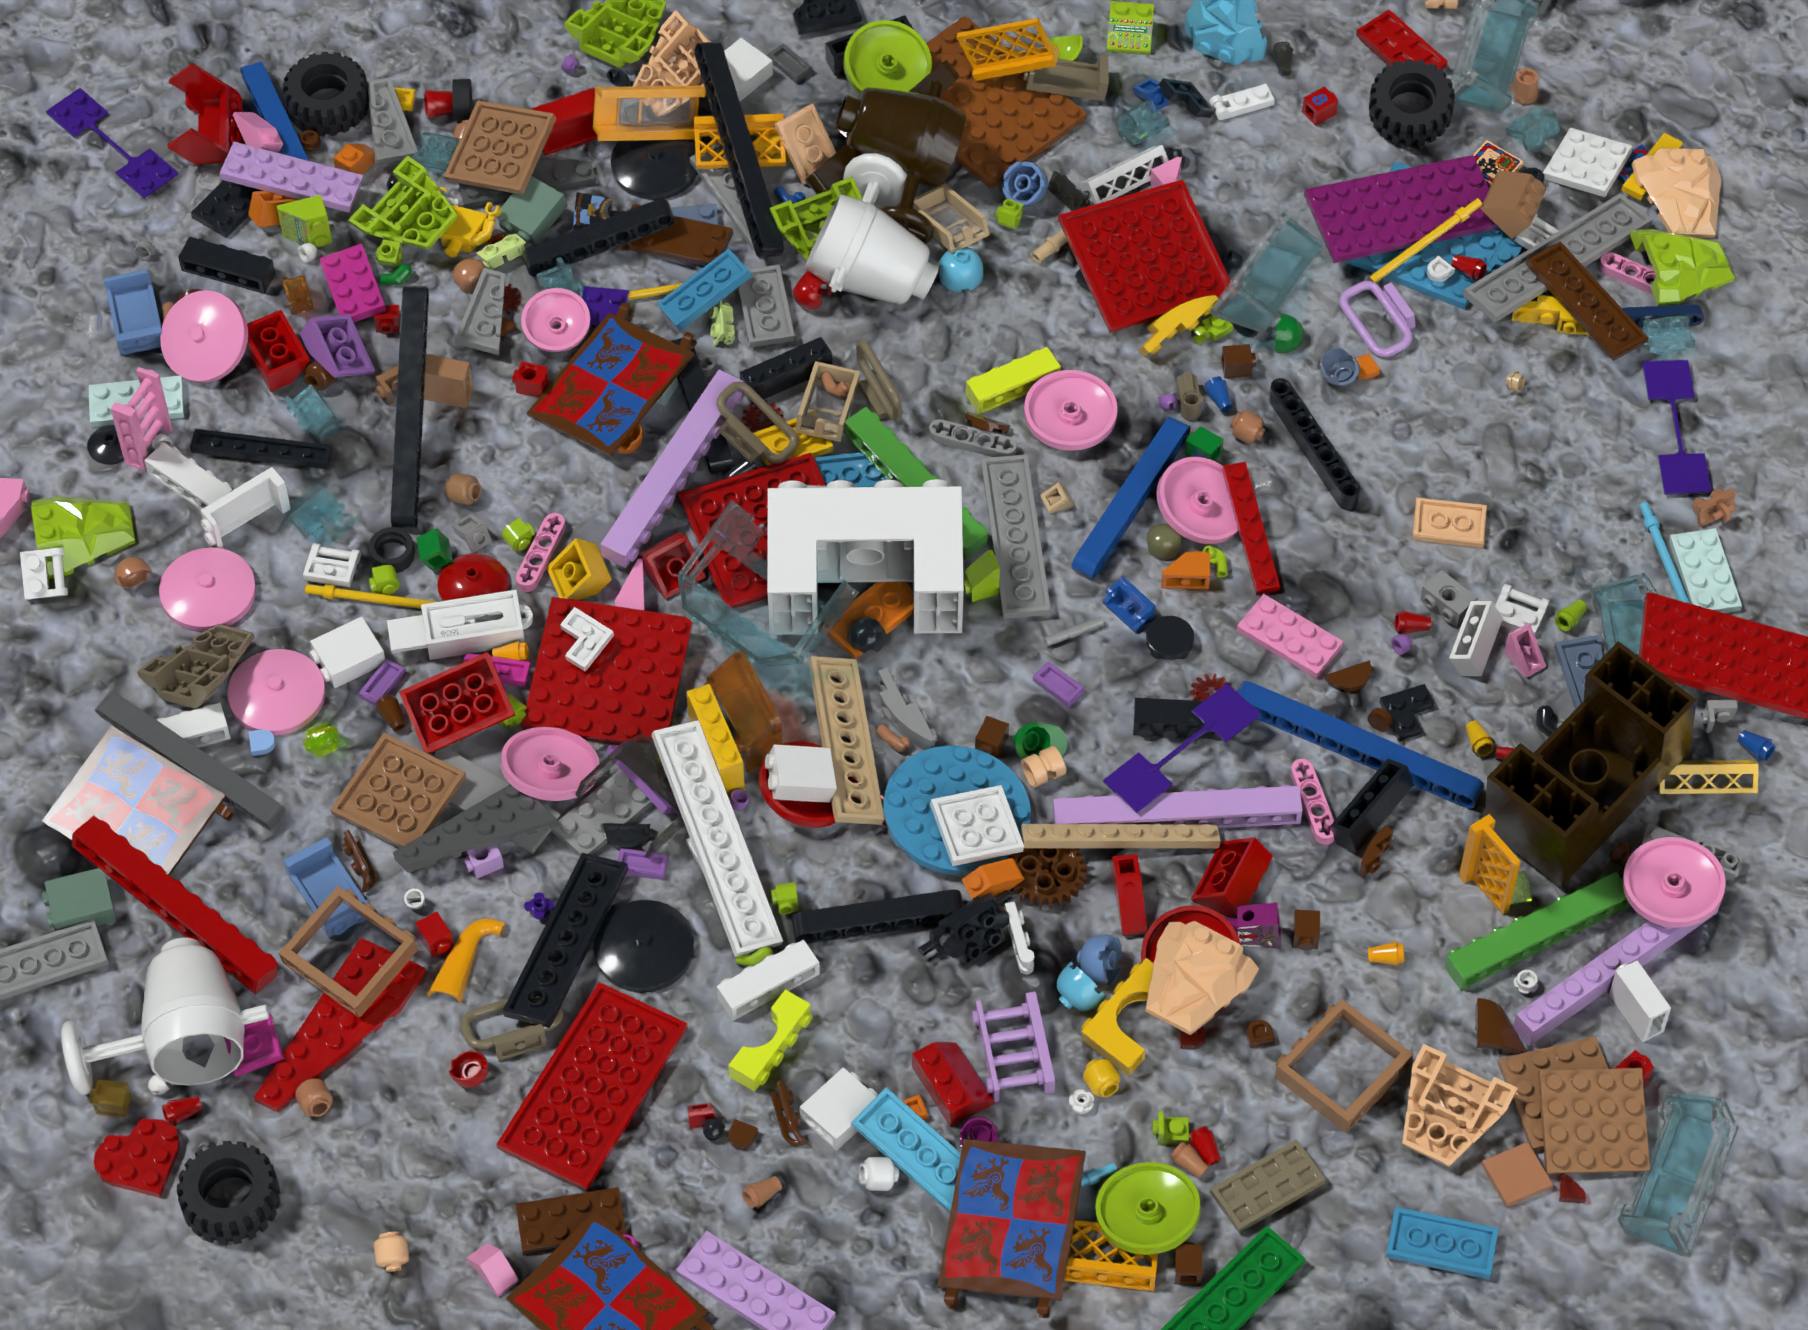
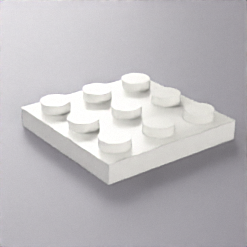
M1570 128L1543 172L1545 180L1605 197L1631 155L1632 145Z
M1002 785L931 799L930 806L952 866L1023 852L1024 844Z

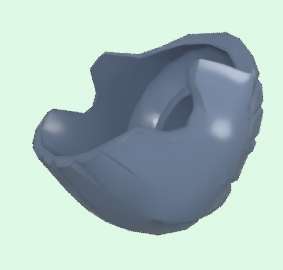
M1334 347L1323 354L1320 361L1321 374L1332 385L1341 387L1350 385L1359 375L1358 361L1343 348Z

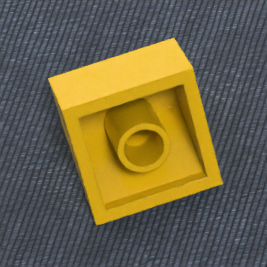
M575 538L546 567L559 598L581 600L597 595L612 580L597 544Z

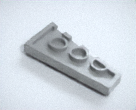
M385 78L369 81L368 96L375 164L404 160L406 156L410 158L417 157L419 152L391 79Z

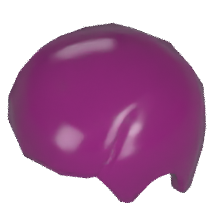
M976 1117L969 1119L960 1130L961 1148L964 1139L998 1142L997 1126L988 1118Z

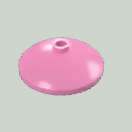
M551 288L537 293L527 302L522 312L521 324L526 338L535 347L548 352H562L575 347L585 338L590 327V313L585 301L576 293L563 288ZM555 325L561 326L559 329L553 328Z

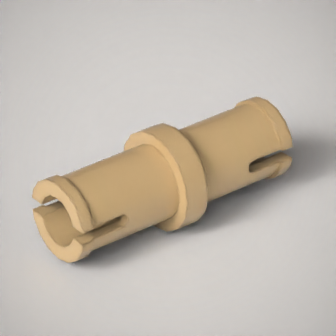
M1061 229L1052 237H1047L1040 247L1031 252V257L1037 264H1041L1051 254L1059 252L1060 247L1068 242L1063 230Z

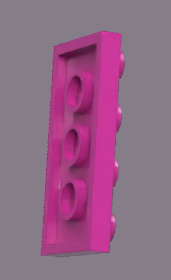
M362 243L319 258L339 315L350 314L353 322H357L387 311Z

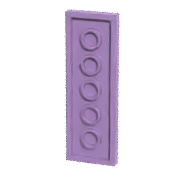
M233 142L220 171L221 180L298 200L321 195L325 207L348 213L351 211L363 182V175L237 142Z
M708 1231L704 1233L676 1269V1275L762 1330H826L836 1317L834 1311Z

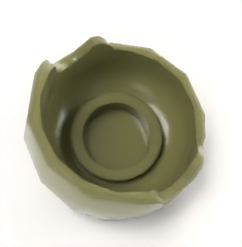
M1161 523L1149 529L1146 541L1151 556L1157 559L1169 560L1181 552L1182 536L1169 524Z

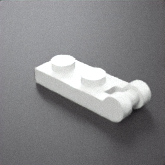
M1267 84L1224 96L1215 95L1209 100L1211 107L1216 110L1215 114L1219 120L1270 107L1275 102Z
M1015 902L1005 903V910L1009 914L1007 927L1018 968L1022 974H1030L1034 970V953L1027 948L1030 946L1027 931L1023 932L1021 925H1024L1022 911H1017Z

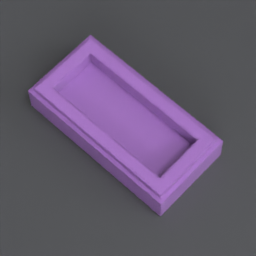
M386 658L360 690L359 698L376 706V701L385 695L391 694L407 674L406 668Z
M1049 661L1033 675L1032 681L1068 708L1085 693L1083 686Z
M620 848L617 861L628 864L629 870L626 875L665 880L669 855Z

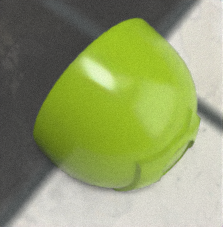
M1082 35L1049 38L1052 45H1057L1060 51L1058 59L1075 61L1082 51Z

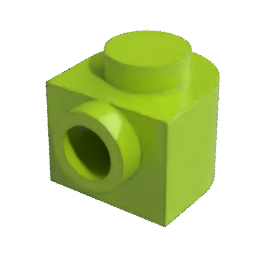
M1011 199L1004 200L1003 206H999L995 214V219H998V225L1016 230L1022 218L1024 204Z
M383 239L381 246L377 248L376 260L382 266L398 268L401 265L403 257L401 242Z
M519 517L504 528L501 537L514 551H523L533 542L532 536L535 535V531L529 523L525 524Z
M382 565L371 568L372 578H369L371 592L376 591L377 594L384 595L394 594L400 587L395 567L392 565Z
M508 695L515 716L499 724L504 728L512 729L516 724L522 723L523 718L527 715L525 712L527 707L513 695Z
M796 883L775 884L776 889L771 890L773 905L778 904L779 914H790L799 911Z

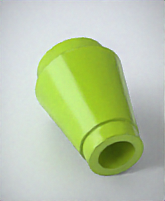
M1576 600L1559 610L1555 617L1556 626L1565 632L1575 629L1587 611L1586 603L1582 600Z

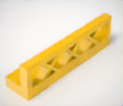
M1754 760L1681 761L1668 774L1676 775L1681 781L1674 788H1665L1664 779L1659 784L1658 789L1659 794L1758 793V763ZM1682 774H1687L1684 778L1680 776ZM1694 774H1700L1706 780L1698 788H1692L1687 783ZM1704 774L1712 775L1709 778H1707ZM1718 774H1725L1730 779L1724 787H1716L1711 781ZM1742 774H1752V787H1741L1736 780ZM1685 784L1688 788H1680V787H1682V786Z

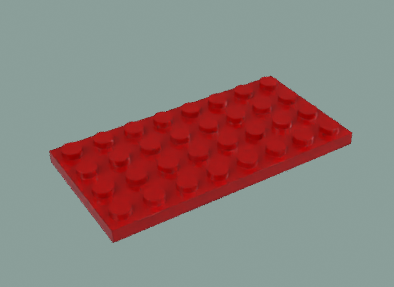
M1647 592L1644 598L1639 657L1675 683L1808 720L1807 636Z
M598 982L496 1144L497 1149L588 1191L686 1032L688 1024Z

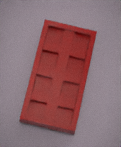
M1390 9L1356 31V36L1391 67L1393 62L1400 60L1402 63L1405 62V59H1412V61L1418 62V59L1425 60V63L1428 65L1430 63L1435 64L1438 71L1447 67L1448 61Z

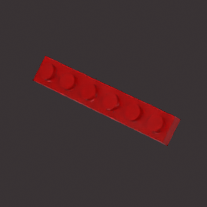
M1246 462L1223 465L1222 472L1255 593L1257 595L1279 591L1280 584Z

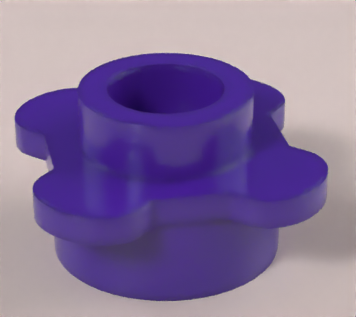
M538 892L530 902L524 904V909L528 912L530 911V914L535 919L541 920L547 917L549 912L554 909V902L548 901L543 893Z

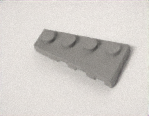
M483 268L456 334L455 344L499 355L505 273Z

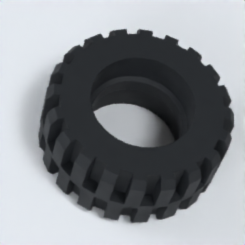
M321 52L322 54L319 55L313 53L306 59L303 57L298 60V64H294L284 77L283 94L287 113L290 120L301 130H312L318 133L319 136H325V134L335 136L339 132L345 133L350 130V127L354 128L360 123L359 119L363 120L367 114L366 111L369 109L366 74L356 61H353L352 58L346 55L342 57L340 53L333 52V54ZM330 88L343 91L338 96L330 99L321 100L310 97L322 89Z
M1405 59V62L1402 63L1399 60L1393 62L1392 67L1386 66L1382 69V73L1377 74L1370 90L1369 117L1371 122L1374 123L1373 127L1377 132L1382 131L1381 136L1386 140L1390 138L1392 143L1397 145L1404 143L1408 147H1411L1412 144L1422 146L1426 141L1429 143L1435 141L1437 136L1440 137L1445 133L1453 116L1455 90L1452 88L1453 84L1450 78H1446V73L1442 69L1438 71L1435 64L1430 63L1428 65L1425 63V60L1418 59V62L1412 61V59ZM1413 92L1426 97L1432 106L1420 113H1407L1398 109L1391 100L1399 94Z
M231 1140L223 1141L222 1145L216 1146V1143L208 1145L209 1149L205 1151L200 1149L195 1153L196 1158L194 1160L188 1159L185 1163L186 1171L182 1170L178 1177L180 1182L177 1185L178 1201L188 1227H191L198 1237L203 1235L205 1241L214 1243L215 1240H218L219 1245H228L229 1241H234L235 1245L241 1244L242 1239L249 1238V1240L257 1237L256 1232L259 1230L264 1232L269 1227L267 1221L275 1219L277 1215L276 1209L280 1207L281 1201L278 1179L269 1158L265 1153H260L259 1148L253 1145L247 1148L246 1142L237 1141V1144H232ZM241 1178L253 1185L249 1196L236 1206L218 1208L205 1201L208 1191L221 1180Z

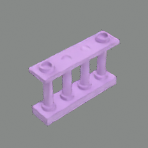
M1036 991L1026 993L1025 1003H1021V1006L983 1012L981 1000L976 1001L975 1011L971 1012L973 1025L979 1028L989 1078H986V1088L988 1093L993 1094L994 1101L999 1102L1000 1089L1035 1083L1043 1085L1044 1094L1055 1093V1077ZM1020 1016L1028 1018L1029 1025H1026L1024 1029L992 1034L987 1032L985 1022ZM1026 1038L1029 1041L1033 1040L1034 1047L1031 1048V1051L992 1056L990 1044ZM1027 1061L1038 1062L1039 1070H1036V1073L997 1079L995 1066Z

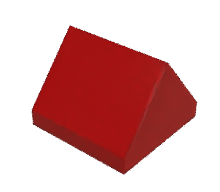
M711 1103L687 1107L690 1128L704 1127L707 1119H715L714 1108Z

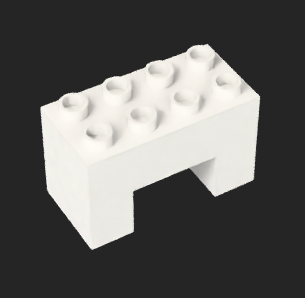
M934 479L925 482L922 487H903L902 483L895 480H882L877 482L874 487H855L852 482L836 480L828 483L826 488H807L806 484L800 481H785L779 484L778 488H768L767 593L770 635L818 634V583L913 582L914 634L962 633L964 591L962 487H951L948 481Z

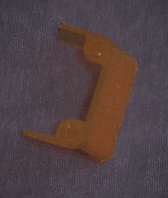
M740 650L733 653L707 677V682L704 685L710 684L716 700H720L734 726L737 739H734L739 753H743L745 756V770L747 773L760 769L773 745L782 744V726L778 713L746 653Z

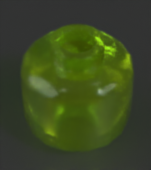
M322 722L308 728L305 734L306 738L303 739L306 751L308 753L312 752L316 757H322L336 751L338 743L341 742L336 726L334 724L330 725L328 722Z

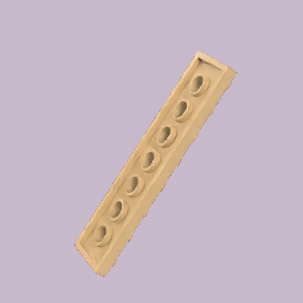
M811 656L808 664L822 748H830L837 786L831 799L834 820L841 823L882 825L885 818L857 659ZM831 677H836L841 683H835ZM834 697H840L844 703L837 702ZM837 717H843L848 723L841 722ZM841 737H847L851 743L844 742ZM844 757H850L855 763L846 761ZM848 777H853L858 783H852ZM851 797H856L862 803H855Z

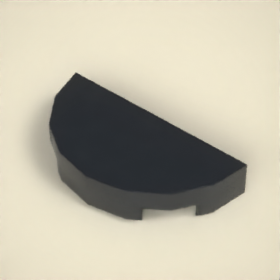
M602 823L600 825L602 834L608 843L616 848L625 849L635 848L642 843L650 830V824Z

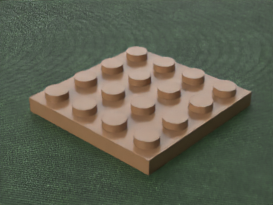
M477 100L444 174L445 179L450 182L523 195L557 118L553 113Z
M383 733L330 811L332 815L401 848L432 829L467 776L464 771Z
M1596 1036L1498 1060V1066L1504 1082L1518 1088L1512 1103L1526 1140L1534 1152L1544 1150L1538 1072L1540 1070L1608 1069Z
M1642 1068L1540 1070L1538 1072L1544 1161L1547 1174L1635 1173L1650 1171Z

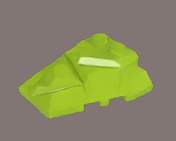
M607 0L601 4L599 1L592 3V8L584 11L582 8L577 10L564 22V27L571 37L579 40V48L583 52L620 68L627 62L633 63L638 61L651 48L667 1Z
M406 156L393 171L397 179L396 184L372 210L362 204L348 221L365 234L429 250L458 218V215L445 196L442 195L436 183L430 178L424 166Z
M853 176L832 184L830 190L794 204L789 200L769 209L778 230L806 261L839 195L842 194L862 200Z
M1655 229L1632 230L1630 232L1636 252H1647L1656 274L1651 290L1657 306L1683 303L1689 296L1697 297L1708 288L1713 290L1735 279L1721 242Z
M59 496L32 500L31 511L37 550L63 547L62 563L64 576L74 573L73 568L87 563L88 566L95 563L94 558L103 554L110 556L135 544L129 502ZM46 557L48 579L54 578L52 557Z

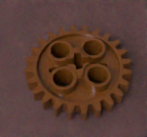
M1024 848L1023 852L1010 854L1009 859H1015L1025 878L1014 886L1013 894L1021 893V902L1028 898L1029 906L1038 902L1039 909L1043 907L1044 903L1048 905L1049 909H1052L1053 903L1062 907V900L1071 903V895L1078 897L1079 890L1084 889V882L1087 878V864H1084L1085 857L1079 856V848L1073 850L1072 848ZM1046 855H1052V856H1054V857H1052V858H1047V857H1045V856H1046ZM1031 867L1033 870H1026L1025 868ZM1060 873H1068L1069 875L1063 876ZM1040 885H1047L1048 887L1042 888Z

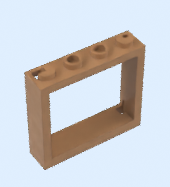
M337 886L279 952L283 964L360 1018L418 951L415 943L416 938L406 929L401 931L396 927V923L388 916L381 917L371 904L360 902L354 892L349 889L344 891ZM341 903H344L401 943L398 949L357 996L297 955Z
M1341 999L1336 1006L1332 1004L1326 1010L1325 1017L1320 1022L1315 1021L1311 1025L1308 1034L1303 1039L1300 1037L1293 1044L1292 1051L1287 1056L1284 1054L1278 1059L1275 1065L1277 1066L1275 1078L1347 1133L1411 1066L1413 1053ZM1340 1017L1394 1058L1390 1065L1346 1111L1292 1069L1301 1057Z

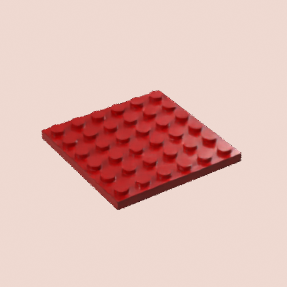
M1183 179L1060 214L1058 217L1060 226L1109 333L1156 320L1175 307L1193 299L1216 295L1218 300L1215 302L1234 297L1235 295L1234 287Z
M812 453L678 493L680 503L726 611L768 598V488H778L779 484L785 481H800L806 485L826 486Z
M552 597L525 712L527 715L523 718L521 725L522 730L536 727H554L579 735L585 740L657 751L651 735L655 730L671 727L694 623L693 618ZM574 607L614 632L613 638L586 672L565 658L566 653L578 639L563 631L560 624Z

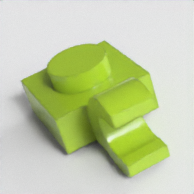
M1217 312L1201 321V325L1194 329L1197 335L1193 336L1192 339L1198 345L1210 337L1217 341L1233 332V325L1220 312Z

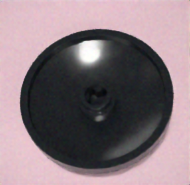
M692 139L618 141L611 154L612 175L616 183L624 191L638 198L657 200L676 196L688 189L698 176L697 171L690 163V157L696 154L695 142Z
M654 900L628 902L618 906L605 916L593 942L594 957L600 972L615 986L638 993L658 991L675 983L689 968L694 955L692 929L686 918L668 904Z

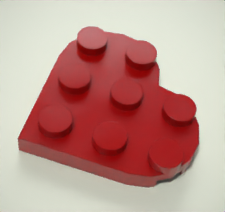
M145 1118L138 1122L129 1136L108 1135L95 1152L93 1162L96 1173L103 1182L109 1185L161 1198L179 1154L180 1140L177 1129L164 1120Z

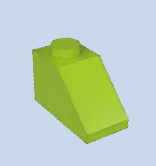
M992 549L987 550L965 569L963 590L965 594H969L972 602L999 595L1000 567Z

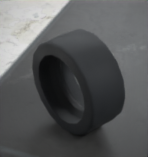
M453 79L452 107L454 121L469 120L472 114L471 79Z
M389 527L381 529L370 539L368 548L374 567L392 565L395 567L396 573H399L409 568L413 563L415 557L412 537L407 531ZM387 543H400L406 548V551L397 558L387 559L378 555V550Z

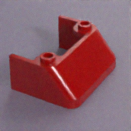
M192 63L171 77L169 83L185 93L187 108L198 114V131L193 128L189 129L167 144V148L193 164L224 163L233 142L242 144V135L233 117L234 112H242V98L236 89Z

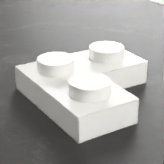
M576 607L572 609L560 624L563 631L578 639L566 653V660L585 672L614 636L612 630Z

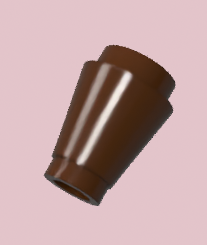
M388 694L376 701V711L394 732L406 726L397 698H394L392 694Z

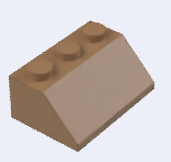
M1499 171L1496 173L1480 209L1513 239L1531 226L1547 189L1532 174Z

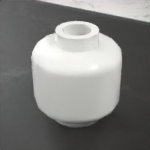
M868 1157L859 1167V1181L869 1191H889L894 1182H897L899 1178L898 1167L894 1166L893 1161L888 1157Z

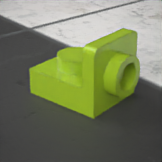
M1158 1111L1157 1120L1152 1121V1133L1157 1135L1158 1145H1179L1182 1141L1188 1145V1117H1164L1163 1111Z

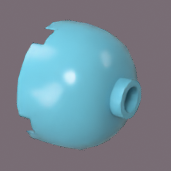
M968 247L957 250L953 254L947 251L939 262L941 284L954 292H961V289L969 288V291L975 289L983 279V263L980 256Z
M1072 962L1058 976L1057 990L1061 995L1058 1000L1068 1010L1072 1007L1079 1011L1094 1009L1107 996L1103 991L1100 993L1096 989L1097 985L1079 967L1075 968Z

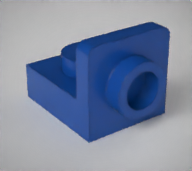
M1149 78L1133 86L1135 95L1147 101L1149 111L1154 113L1169 105V99L1164 96V91L1159 86L1160 82Z

